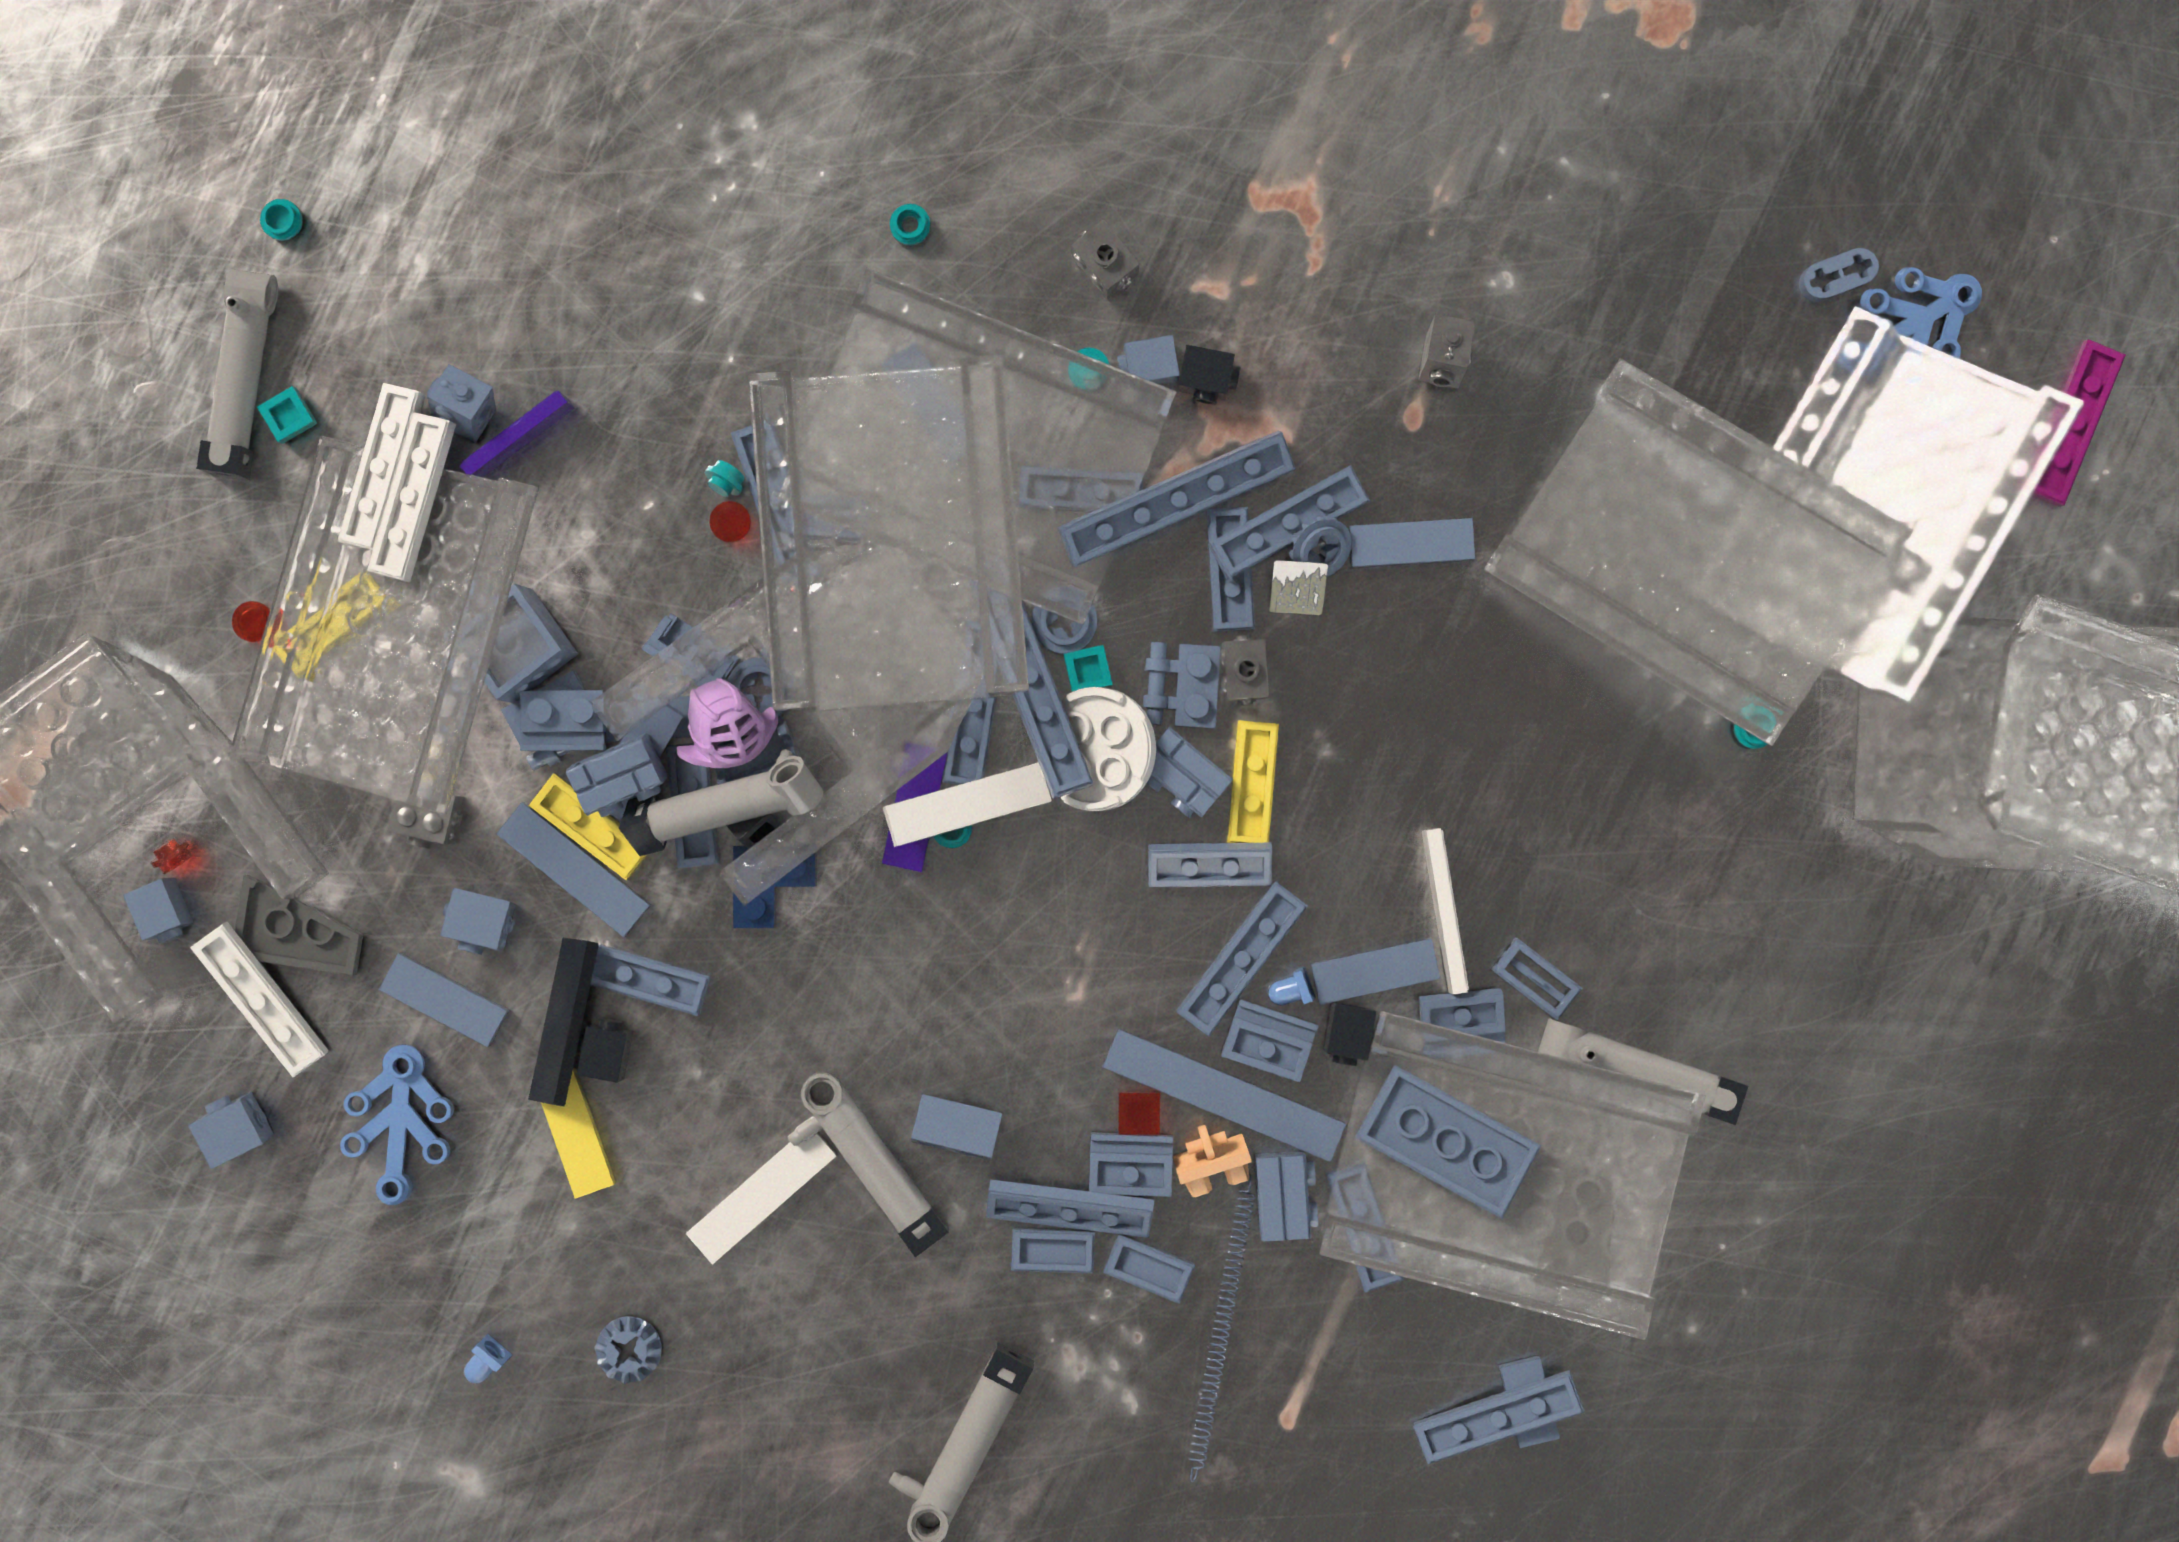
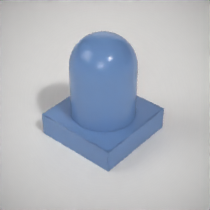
M1305 967L1296 969L1293 972L1294 976L1277 981L1270 986L1269 998L1274 1004L1282 1006L1301 999L1303 1004L1313 1002L1316 996Z
M487 1334L471 1350L475 1355L465 1366V1377L471 1383H481L487 1379L492 1371L497 1372L510 1359L512 1354Z

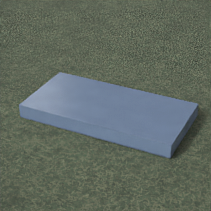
M1393 1065L1355 1135V1138L1501 1219H1503L1541 1148L1540 1144L1396 1065Z

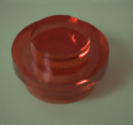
M734 501L722 502L713 509L710 515V528L718 539L730 543L737 542L748 534L751 527V517L747 509L740 503Z
M244 602L233 613L232 627L239 638L248 642H259L271 634L274 628V616L270 608L261 602Z
M174 838L166 841L152 851L156 858L150 864L153 868L158 867L163 874L172 871L192 857L187 849L189 843L186 840L177 843Z

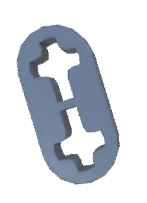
M1856 248L1817 262L1807 268L1800 276V292L1809 301L1822 302L1861 288L1872 281L1877 275L1879 269L1878 259L1870 250ZM1853 258H1855L1858 264L1865 263L1867 267L1861 273L1862 278L1858 273H1852L1847 276L1843 273V270L1854 263ZM1815 272H1817L1820 278L1833 274L1835 280L1823 287L1824 292H1822L1820 287L1813 288L1810 283L1816 277Z

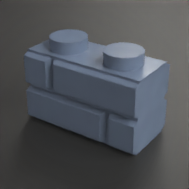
M1169 727L1156 742V759L1151 776L1146 784L1156 792L1162 787L1175 796L1171 804L1186 817L1190 818L1195 813L1202 818L1233 779Z
M647 733L576 762L566 770V775L587 816L597 811L601 817L608 816L624 807L621 801L635 795L638 801L648 799L661 792L659 785L663 784L667 779L665 768L657 756V751Z
M1304 1151L1254 1154L1261 1241L1311 1238V1227H1318L1317 1203L1309 1202L1308 1186H1315L1316 1183L1314 1161H1306Z

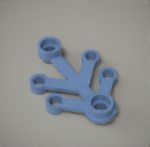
M1915 267L1901 269L1895 277V284L1900 291H1921L1939 297L1926 306L1889 297L1883 289L1866 290L1860 299L1861 307L1865 312L1870 314L1886 313L1904 319L1866 343L1850 341L1843 344L1836 355L1839 369L1847 374H1863L1871 368L1874 357L1911 335L1904 362L1897 369V376L1903 384L1917 385L1921 383L1926 376V367L1922 361L1933 323L1945 314L1941 338L1934 343L1932 356L1938 363L1951 364L1957 361L1961 354V347L1957 339L1964 315L1973 312L1980 304L1982 298L1980 283L1969 274H1956L1947 281L1925 276L1920 269ZM1909 272L1915 278L1914 284L1910 288L1905 284V277ZM1962 287L1967 290V298L1964 302H1961L1958 298V292ZM1873 294H1877L1880 298L1879 306L1875 309L1870 305V298ZM1948 344L1951 348V354L1945 359L1941 351L1943 346ZM1857 351H1861L1864 357L1863 362L1859 366L1853 360L1854 354ZM1914 365L1916 376L1910 380L1907 377V369Z
M406 1044L391 1048L383 1058V1072L362 1090L348 1094L344 1100V1109L349 1115L361 1116L371 1109L374 1099L393 1085L391 1103L359 1131L345 1135L340 1143L342 1153L347 1157L355 1158L364 1154L368 1149L369 1143L389 1127L385 1175L381 1176L376 1184L378 1198L387 1205L400 1204L408 1199L412 1193L413 1184L411 1178L403 1172L407 1129L423 1147V1157L428 1163L439 1164L450 1155L449 1143L442 1138H438L409 1104L410 1089L412 1088L427 1104L426 1115L434 1123H442L452 1117L454 1113L453 1103L448 1098L442 1097L423 1075L425 1061L421 1052L417 1048ZM399 1058H404L409 1063V1069L406 1073H401L396 1068V1062ZM355 1096H359L364 1100V1108L361 1111L355 1110L352 1106V1099ZM436 1103L445 1105L447 1112L444 1117L435 1115L434 1105ZM351 1137L357 1138L361 1143L358 1152L352 1151L348 1146ZM432 1144H438L442 1147L443 1155L441 1158L437 1159L431 1155L430 1147ZM388 1182H394L398 1186V1194L396 1196H390L386 1192V1184Z

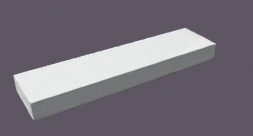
M383 383L338 537L339 542L373 551L413 412L421 413L425 394L416 390Z
M413 412L367 571L410 583L456 427L455 423Z
M1038 762L883 807L894 847H898L1043 805L1052 800Z
M1441 828L1423 830L1422 837L1447 990L1451 994L1466 993L1469 990L1443 830Z
M227 921L190 947L292 1077L298 1075L329 1052Z
M819 1132L797 1146H793L789 1142L694 1225L686 1235L713 1265L838 1154Z

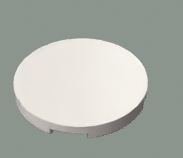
M1089 687L1067 694V697L1062 700V704L1093 784L1091 787L1060 798L1069 806L1086 811H1107L1128 803L1139 794L1148 782L1156 759L1155 734L1148 716L1136 701L1124 693L1113 689Z

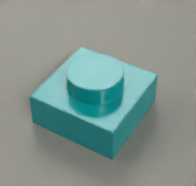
M293 386L257 406L277 442L281 444L318 424L298 389Z
M1104 645L1064 654L1072 692L1089 687L1104 688L1113 686Z

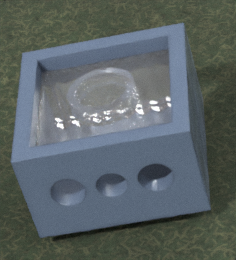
M513 584L451 633L496 700L505 702H516L520 699V691L533 690L578 655L534 590L517 584Z

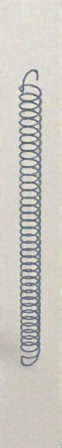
M1250 1175L1247 1185L1249 1186L1248 1190H1239V1192L1250 1195L1254 1198H1237L1238 1200L1247 1202L1252 1206L1236 1205L1237 1208L1244 1209L1246 1211H1249L1250 1213H1234L1237 1216L1249 1220L1233 1221L1234 1223L1243 1225L1248 1229L1232 1228L1233 1231L1240 1232L1242 1234H1245L1246 1236H1230V1238L1237 1239L1239 1241L1244 1242L1245 1244L1229 1243L1230 1246L1239 1248L1243 1250V1252L1227 1251V1253L1236 1255L1242 1259H1226V1261L1233 1262L1235 1264L1240 1265L1241 1267H1224L1226 1269L1239 1273V1275L1223 1274V1276L1232 1278L1238 1282H1221L1222 1284H1226L1236 1288V1290H1220L1222 1292L1235 1296L1234 1298L1219 1297V1299L1228 1301L1234 1305H1217L1218 1307L1230 1310L1232 1313L1216 1312V1314L1229 1318L1230 1321L1214 1320L1215 1322L1224 1324L1229 1328H1213V1330L1221 1331L1227 1334L1228 1336L1212 1335L1213 1338L1223 1340L1226 1342V1344L1210 1343V1345L1220 1347L1225 1351L1216 1352L1209 1350L1208 1352L1217 1354L1223 1357L1224 1359L1207 1358V1360L1214 1361L1216 1363L1221 1364L1222 1367L1205 1366L1206 1368L1216 1370L1221 1374H1204L1205 1376H1210L1219 1380V1382L1203 1381V1383L1215 1386L1218 1389H1201L1202 1391L1214 1394L1216 1397H1200L1201 1399H1206L1215 1403V1405L1199 1404L1200 1407L1208 1408L1212 1410L1213 1413L1197 1412V1414L1208 1416L1212 1420L1202 1421L1196 1419V1422L1205 1423L1209 1425L1211 1428L1194 1427V1429L1201 1430L1208 1433L1209 1436L1193 1435V1437L1201 1438L1207 1441L1208 1443H1191L1192 1445L1200 1446L1206 1449V1451L1202 1452L1190 1450L1191 1453H1197L1205 1457V1459L1188 1458L1191 1461H1197L1203 1464L1202 1467H1192L1190 1474L1191 1482L1195 1481L1198 1474V1470L1205 1467V1464L1202 1461L1206 1460L1207 1457L1202 1453L1208 1452V1449L1205 1446L1210 1444V1442L1206 1438H1209L1211 1436L1210 1432H1208L1207 1430H1211L1213 1428L1212 1425L1209 1423L1214 1421V1418L1210 1415H1213L1215 1413V1410L1211 1407H1215L1217 1405V1403L1213 1400L1217 1399L1218 1395L1214 1392L1220 1390V1388L1215 1384L1221 1383V1380L1218 1378V1376L1223 1375V1373L1218 1369L1224 1367V1365L1219 1361H1224L1226 1359L1222 1355L1223 1353L1227 1352L1226 1348H1224L1223 1346H1226L1228 1344V1341L1223 1338H1228L1230 1336L1229 1333L1226 1331L1230 1330L1231 1326L1227 1323L1233 1321V1319L1227 1315L1234 1314V1311L1230 1308L1236 1306V1304L1231 1300L1236 1299L1237 1296L1231 1292H1237L1238 1288L1234 1285L1240 1283V1281L1235 1277H1239L1241 1273L1235 1269H1241L1243 1267L1240 1263H1238L1239 1261L1244 1260V1258L1239 1254H1243L1246 1252L1245 1249L1239 1246L1247 1245V1242L1242 1239L1249 1237L1248 1234L1243 1231L1249 1230L1250 1227L1243 1223H1250L1251 1219L1246 1216L1253 1214V1212L1247 1208L1254 1207V1204L1247 1200L1256 1199L1254 1195L1248 1193L1251 1188L1252 1175ZM1193 1469H1196L1195 1477L1192 1480Z

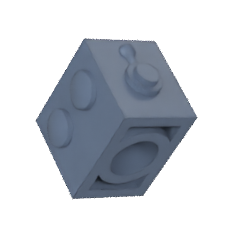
M448 364L440 378L437 377L433 381L427 392L431 416L455 423L454 432L476 443L496 412L493 387Z
M453 888L450 901L444 906L443 915L445 919L440 936L458 940L459 945L457 949L482 955L483 949L486 947L503 952L509 932L513 931L515 925L513 914L516 904Z
M252 1092L233 1101L226 1095L206 1105L207 1114L200 1116L188 1125L211 1169L262 1145L274 1136L267 1118L260 1109Z

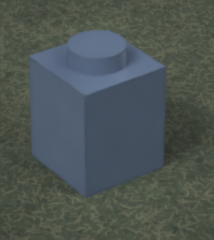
M1173 335L1124 343V355L1117 356L1120 379L1129 380L1130 390L1179 381L1180 374Z
M162 878L123 895L142 941L157 939L159 944L166 943L182 936L181 928L194 923L175 878Z

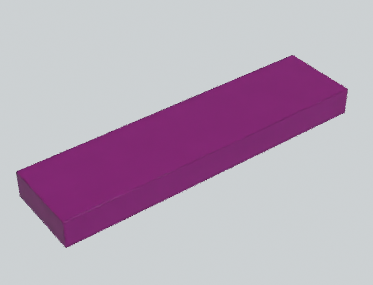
M2089 339L2083 341L2022 492L2058 507L2065 505L2126 354Z

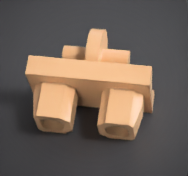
M1202 1125L1197 1127L1200 1139L1185 1143L1188 1151L1173 1155L1180 1184L1186 1185L1192 1197L1208 1194L1212 1190L1209 1176L1222 1171L1225 1173L1228 1184L1236 1185L1249 1180L1248 1163L1252 1161L1243 1134L1226 1138L1225 1131L1209 1136L1206 1126Z

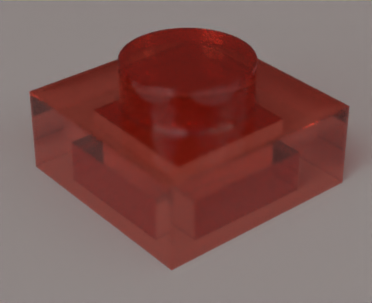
M1119 1092V1135H1160V1092Z

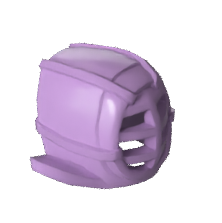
M717 678L716 681L705 683L691 690L688 729L694 745L678 746L676 748L677 755L693 765L710 768H729L743 765L757 757L766 747L777 728L778 715L773 707H769L760 713L737 687L724 679ZM749 735L743 741L741 740V736ZM723 741H734V745L717 746ZM738 753V756H727Z

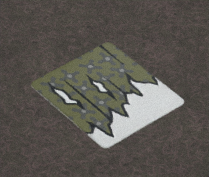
M1275 561L1270 612L1321 615L1323 612L1328 565L1325 563Z

